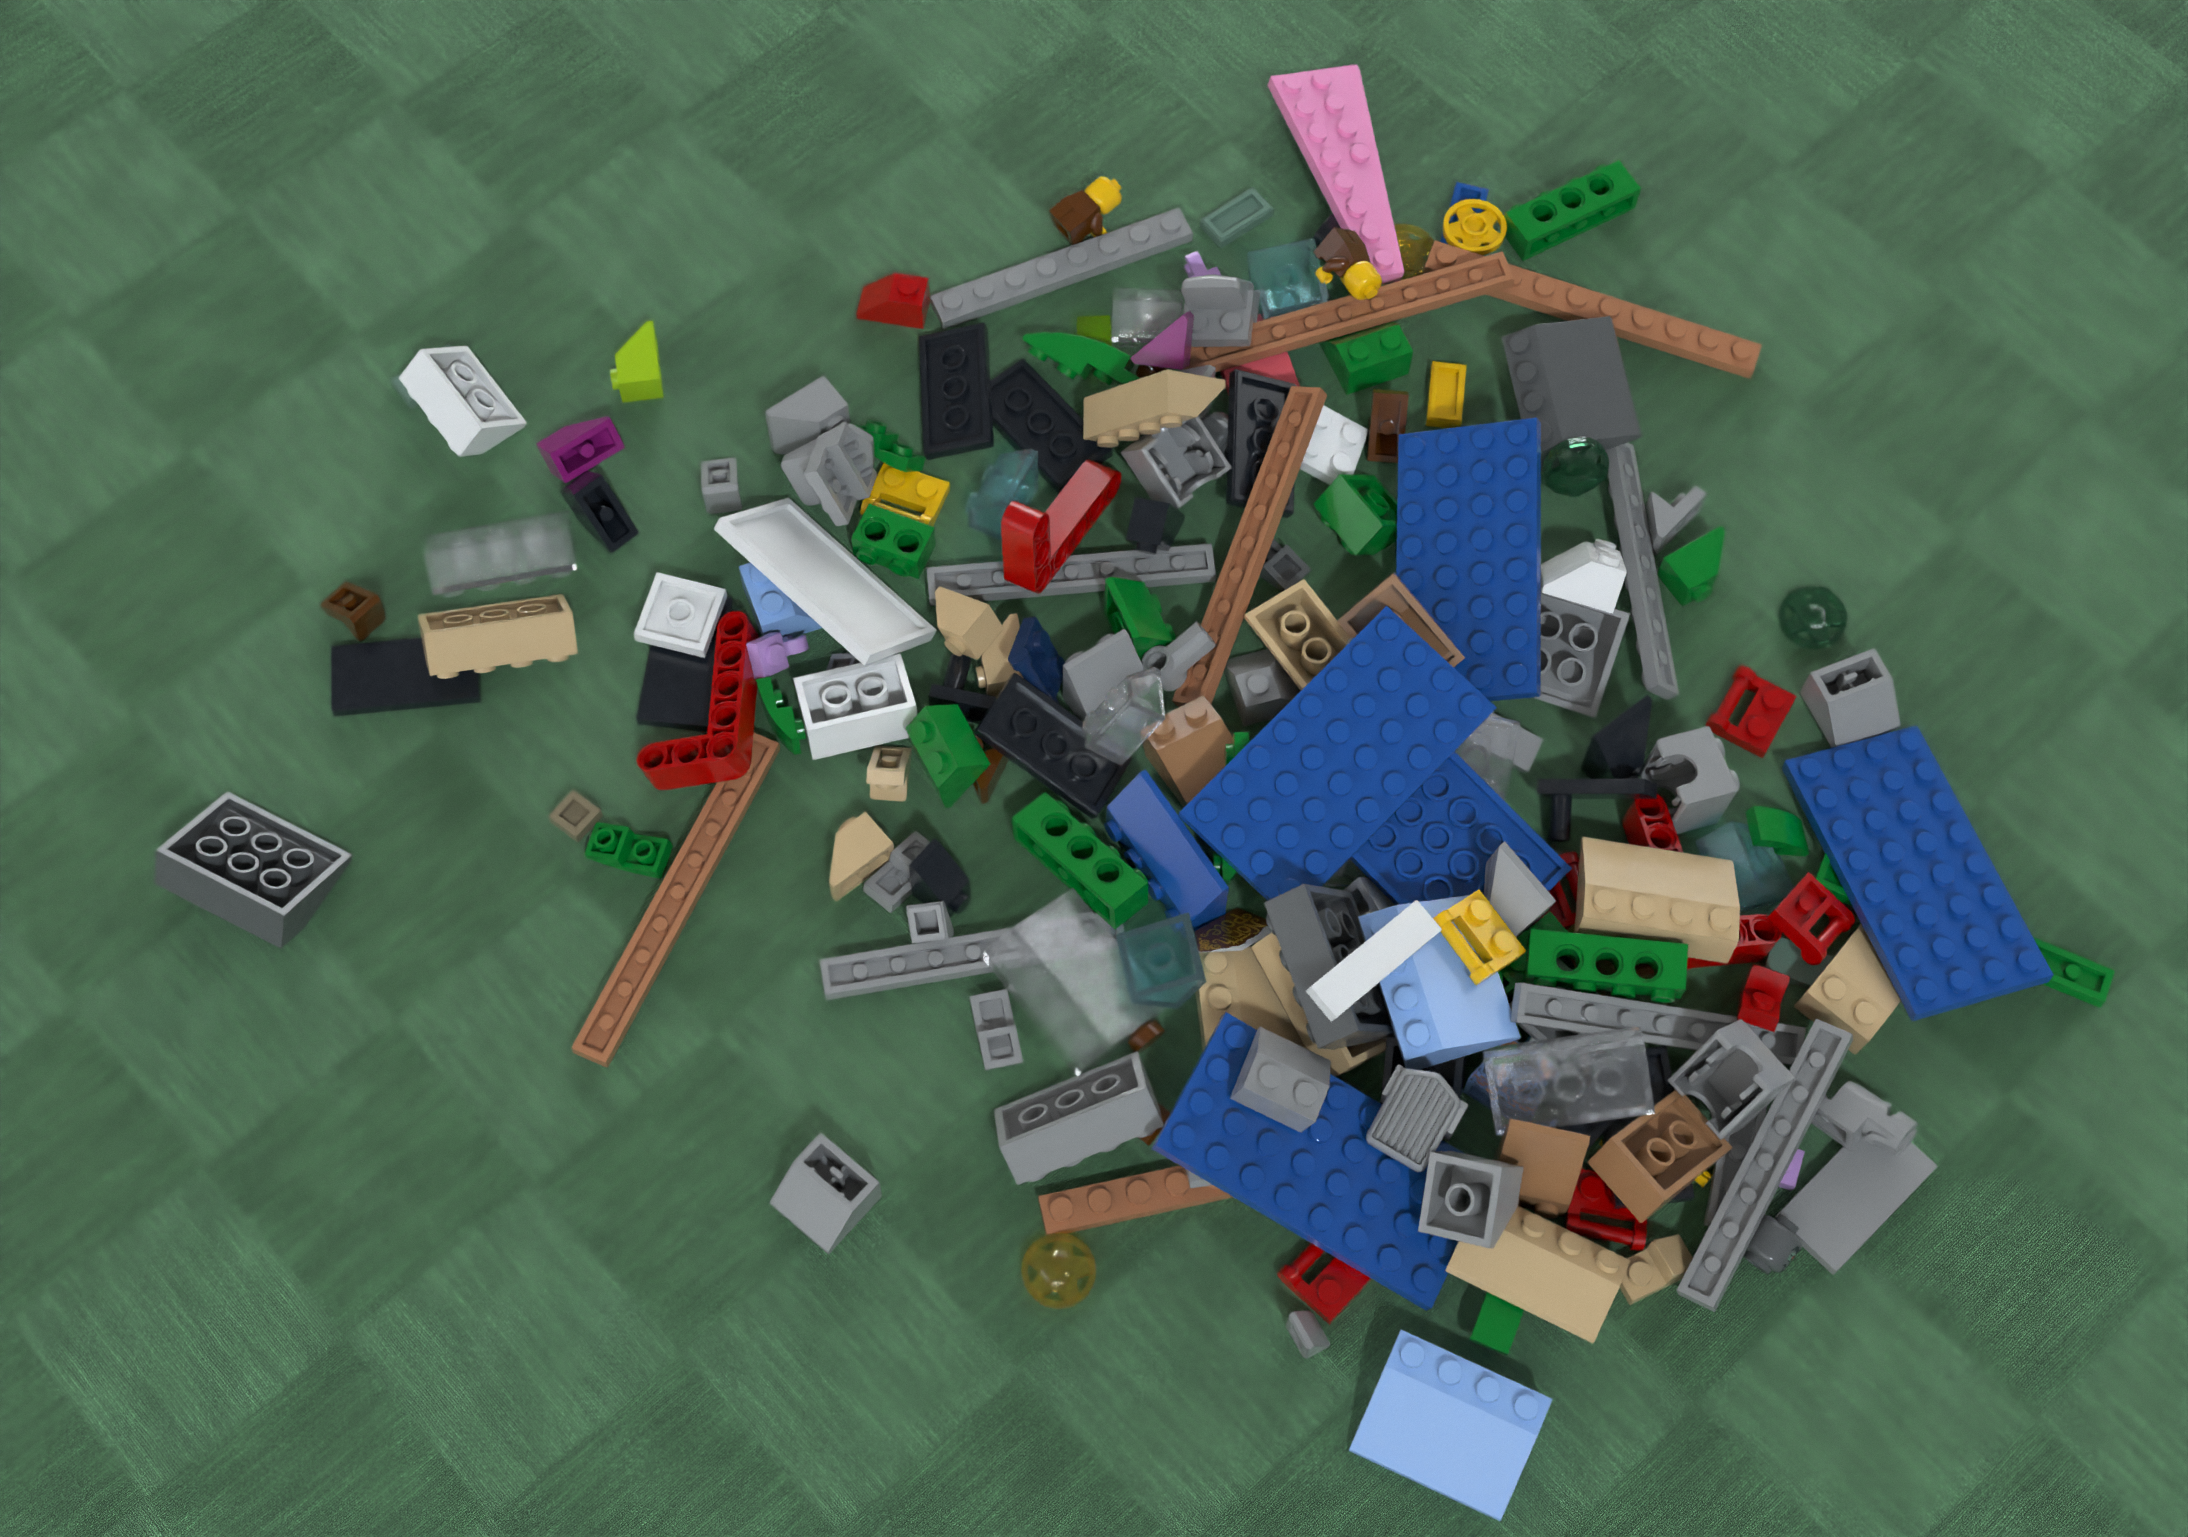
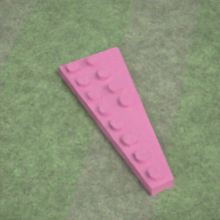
M1358 65L1270 76L1267 86L1340 228L1353 230L1358 234L1366 245L1371 264L1382 278V284L1401 281L1404 268Z

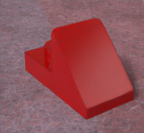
M1753 965L1740 987L1737 1020L1742 1019L1745 1023L1775 1032L1780 1019L1781 1001L1790 977L1758 965Z

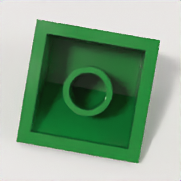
M1388 322L1319 342L1346 395L1409 374L1413 349L1400 325L1396 322Z
M1339 474L1313 504L1321 514V521L1327 527L1336 531L1342 538L1341 543L1343 547L1353 555H1375L1397 541V501L1375 475Z
M1118 577L1105 579L1104 615L1114 635L1123 629L1127 631L1140 661L1144 654L1152 647L1159 645L1166 647L1176 639L1171 624L1169 622L1164 623L1160 615L1162 608L1155 593L1150 594L1145 582Z
M958 704L925 706L905 728L912 748L945 808H951L991 765Z

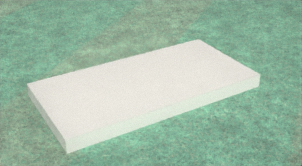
M790 498L718 519L714 530L864 666L932 640L937 631Z

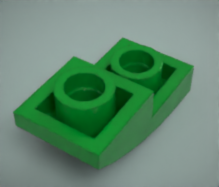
M867 420L866 425H855L873 436L874 457L903 472L923 471L926 457L913 453L914 448L911 446L897 443L899 434L886 430L887 424Z
M770 676L756 679L762 708L772 730L792 754H801L799 740L806 739L802 717L794 719L792 705L784 707L781 689L773 690Z
M1753 805L1745 811L1753 846L1773 847L1774 854L1806 857L1809 854L1800 818L1789 812L1764 806Z
M596 822L584 856L587 859L616 869L662 879L673 845L669 839L635 834L630 827Z
M1486 1291L1468 1340L1507 1356L1524 1310Z

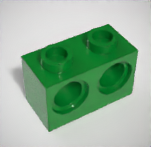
M868 504L851 538L853 555L860 561L869 565L878 564L889 568L894 574L901 577L910 576L916 579L920 578L936 546L935 527L872 504ZM874 536L883 537L877 541L870 540ZM907 548L915 549V551L910 553L903 552L902 550Z

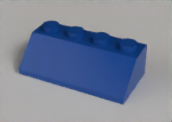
M1146 769L1143 770L1107 806L1104 826L1109 837L1114 842L1119 841L1126 850L1124 855L1132 869H1139L1148 880V893L1155 901L1160 899L1167 909L1165 915L1170 925L1176 931L1180 929L1188 939L1195 935L1196 930L1226 913L1229 887Z

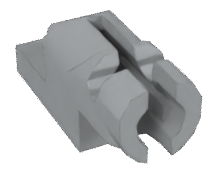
M1852 1081L1845 1083L1831 1100L1825 1094L1811 1124L1850 1151L1866 1136L1865 1140L1888 1151L1895 1157L1899 1156L1910 1145L1916 1136L1917 1130L1915 1128L1918 1126L1916 1121L1903 1112L1890 1116L1892 1104L1881 1100L1861 1085Z

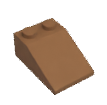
M1395 572L1337 620L1351 638H1354L1388 606L1450 665L1455 667L1465 659L1463 654Z
M1204 695L1139 727L1145 756L1183 807L1225 767V744H1231L1232 735L1222 718Z
M1675 1090L1610 1138L1587 1163L1638 1221L1643 1223L1733 1147L1725 1138L1720 1140L1706 1124L1708 1122L1707 1118L1686 1095L1681 1096Z
M1510 1118L1493 1160L1523 1166L1518 1206L1534 1210L1536 1215L1543 1218L1564 1217L1573 1197L1588 1149L1590 1136Z

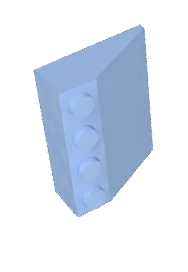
M1469 895L1422 901L1419 903L1434 918ZM1412 903L1394 905L1359 916L1364 942ZM1441 932L1378 983L1406 1069H1424L1521 1039L1516 1023L1510 1022L1512 1011L1499 973H1495L1476 986L1469 977L1472 973Z
M1400 1330L1349 1451L1493 1519L1501 1521L1539 1434L1552 1398Z

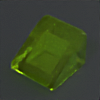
M1109 315L1078 316L1076 318V333L1079 336L1112 346L1111 317Z

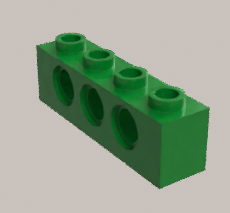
M1616 160L1608 165H1599L1589 174L1580 178H1571L1561 187L1552 191H1543L1533 200L1512 206L1505 213L1507 223L1505 238L1520 259L1525 261L1635 209L1641 187L1620 160Z
M1044 792L1012 817L1013 839L1115 930L1148 904V880L1139 869H1132L1127 865L1113 846H1106L1101 842L1088 824L1080 823L1076 820L1062 801H1055ZM1104 880H1113L1112 882H1103Z
M1530 929L1527 937L1524 983L1557 988V986L1572 988V991L1596 994V990L1612 992L1613 997L1622 999L1635 998V994L1649 995L1652 1001L1671 1003L1675 1001V998L1680 999L1686 990L1688 944ZM1560 956H1568L1575 961L1576 969L1564 971L1558 967L1556 959ZM1599 960H1607L1614 965L1615 973L1603 975L1597 970L1595 963ZM1638 964L1649 965L1654 971V978L1643 979L1639 977L1635 971V966Z

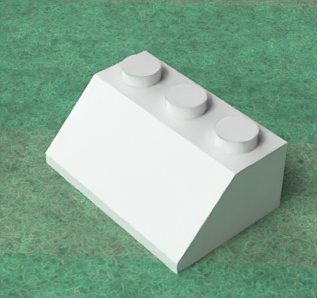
M468 346L420 349L399 377L410 397L419 404L426 413L430 423L439 430L448 442L450 449L459 457L483 454L523 429L527 424Z
M1596 539L1595 543L1585 541L1542 563V593L1613 614L1627 573L1620 551L1615 550V544Z
M901 654L892 655L866 666L862 663H857L793 678L813 760L909 738L905 728L918 713Z

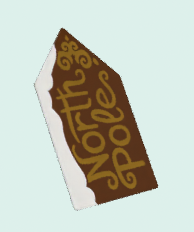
M1235 908L1195 931L1198 952L1242 951L1269 935L1271 930L1265 918L1243 909Z

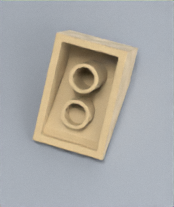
M1860 924L1794 1005L1796 1009L1813 1022L1819 1019L1852 1033L1853 1041L1848 1050L1854 1055L1871 1040L1901 1001L1862 924Z

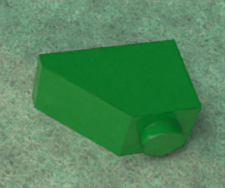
M1721 525L1665 556L1662 560L1657 576L1682 607L1692 601L1699 603L1713 592L1712 587L1719 572L1725 529Z

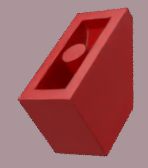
M895 272L864 286L856 319L924 329L930 304L929 278Z

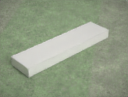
M1416 900L1308 988L1306 992L1332 1022L1442 929L1419 901Z

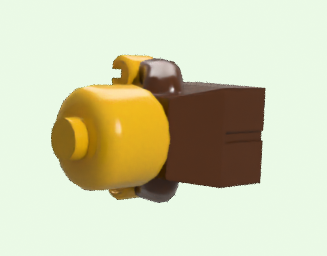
M1100 176L1088 185L1085 191L1081 190L1064 197L1049 210L1054 227L1072 245L1081 243L1088 234L1095 238L1108 233L1103 227L1102 215L1108 214L1121 203L1122 196L1119 191L1122 188L1114 178L1110 180L1105 176Z
M1334 227L1313 252L1318 259L1326 261L1324 266L1316 270V277L1321 283L1328 284L1333 279L1331 272L1334 271L1353 298L1357 300L1373 298L1381 287L1382 278L1370 262L1366 245L1355 231Z

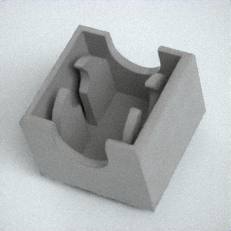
M1199 416L1183 421L1181 427H1164L1160 429L1159 434H1144L1139 440H1136L1121 452L1151 500L1170 503L1176 509H1179L1194 497L1192 492L1208 481L1218 479L1232 468Z
M1709 726L1658 739L1639 774L1641 779L1657 784V787L1666 788L1676 796L1672 804L1674 807L1677 805L1678 807L1669 808L1668 810L1677 834L1718 823L1740 787L1736 772L1729 770L1724 759L1725 749L1722 741L1718 737H1714Z
M1740 1019L1717 1030L1668 1079V1082L1681 1096L1686 1094L1693 1095L1708 1107L1712 1119L1706 1124L1722 1140L1743 1129L1795 1077L1747 1024Z

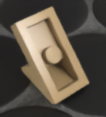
M874 747L867 768L866 784H870L871 799L888 801L906 800L912 748Z
M1679 1234L1655 1239L1646 1250L1627 1258L1630 1260L1620 1289L1629 1305L1684 1277L1693 1257Z

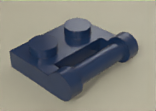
M1037 617L1023 618L1008 656V661L1013 670L1020 672L1023 679L1059 704L1056 696L1063 680V665L1065 661L1059 656L1050 640L1048 632L1043 629Z

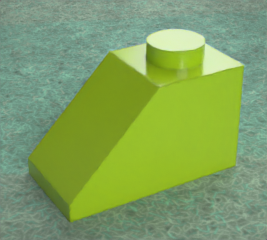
M646 321L615 354L616 369H610L613 390L620 391L622 403L664 398L654 322Z

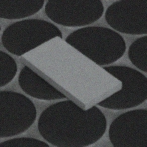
M1866 1136L1860 1140L1852 1151L1843 1147L1774 1219L1781 1214L1799 1228L1795 1235L1800 1239L1802 1247L1834 1275L1938 1167L1912 1142L1897 1157L1865 1140Z

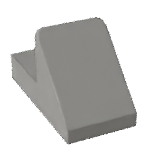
M736 457L702 461L701 485L707 513L714 514L741 510L742 502Z
M1695 486L1687 495L1683 492L1680 493L1671 505L1656 493H1650L1645 510L1653 554L1655 556L1700 512L1707 493L1698 486Z

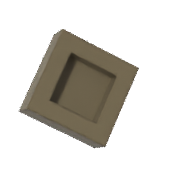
M572 790L548 815L549 821L577 843L603 817L599 808L575 790Z

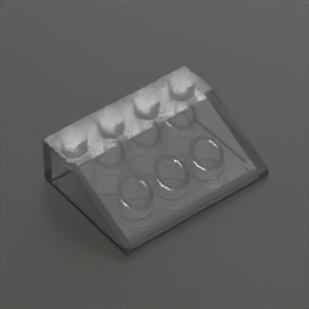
M1073 888L1014 926L984 950V961L1077 1076L1088 1072L1127 1041L1135 1030L1147 1021L1153 1020L1169 1007Z

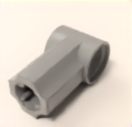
M1196 621L1166 647L1159 645L1149 649L1144 654L1141 663L1146 674L1163 690L1174 691L1185 682L1187 670L1216 647V643Z

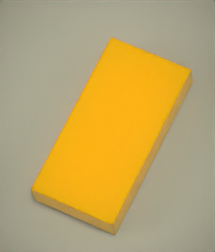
M1432 361L1425 426L1441 428L1461 427L1467 365Z

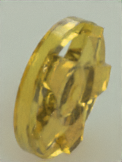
M1394 225L1404 268L1401 280L1422 275L1426 265L1423 257L1430 253L1434 240L1425 230L1415 225ZM1408 233L1416 235L1421 239L1412 240Z
M1053 1233L1041 1237L1029 1247L1023 1258L1021 1269L1023 1284L1029 1295L1043 1306L1053 1309L1072 1307L1084 1300L1094 1286L1096 1279L1094 1256L1083 1241L1070 1234ZM1054 1242L1050 1251L1039 1249L1045 1244ZM1073 1245L1078 1247L1086 1257L1075 1256L1073 1254ZM1029 1265L1037 1271V1276L1032 1283H1030L1028 1277ZM1089 1276L1086 1286L1079 1292L1077 1281ZM1055 1291L1063 1300H1050L1044 1296Z

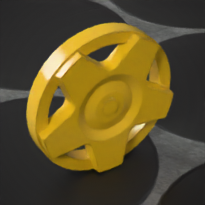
M1467 199L1454 204L1445 214L1443 221V236L1449 245L1480 255H1486L1499 249L1507 231V223L1503 213L1493 204L1479 199ZM1472 208H1478L1485 211L1481 213H1475L1472 210ZM1456 213L1458 221L1449 224L1451 217ZM1497 221L1500 225V233L1493 228Z

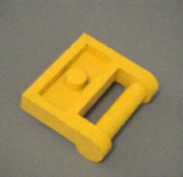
M883 463L874 482L870 497L862 502L860 514L863 515L868 504H872L933 527L950 492V482L917 471L903 472ZM882 499L923 514L920 517L918 515L880 503V501Z
M1480 889L1433 918L1442 929L1440 931L1472 973L1469 977L1476 986L1520 958L1526 952L1525 948Z

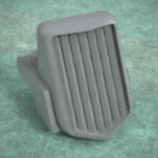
M1214 274L1186 278L1182 282L1181 292L1185 299L1183 314L1190 310L1194 315L1191 347L1251 345L1253 323H1257L1260 290H1254L1253 283L1237 277Z
M842 422L841 425L819 435L817 439L786 454L780 466L805 505L821 504L823 510L829 514L835 526L849 524L856 501L870 497L877 477V473L873 468L875 461L874 439L872 435L857 426Z
M1398 1064L1382 1093L1380 1102L1383 1104L1366 1134V1141L1369 1145L1410 1169L1422 1172L1428 1166L1430 1152L1437 1150L1443 1138L1447 1141L1451 1139L1468 1104L1459 1099L1454 1090L1439 1073L1406 1069Z

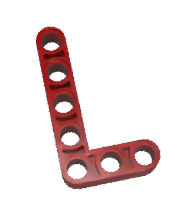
M1088 459L1080 466L1045 512L1020 502L1012 501L1006 508L1001 521L1004 579L1007 582L1040 594L1116 496L1122 480L1121 472Z
M741 611L729 612L720 619L717 626L707 734L651 743L643 747L638 753L637 765L654 788L658 790H671L741 778L750 769L757 682L754 679L746 644L760 636L745 613Z
M1657 794V799H1634L1622 819L1629 844L1684 853L1664 799L1659 794ZM1767 914L1741 915L1739 942L1728 963L1688 957L1687 969L1762 961L1780 940L1782 932L1767 918L1769 916Z

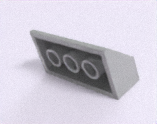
M1138 1051L994 1109L999 1148L1017 1185L1027 1181H1038L1049 1172L1064 1166H1075L1086 1157L1099 1152L1112 1151L1123 1142L1136 1137L1149 1136L1156 1129L1164 1126L1159 1105Z

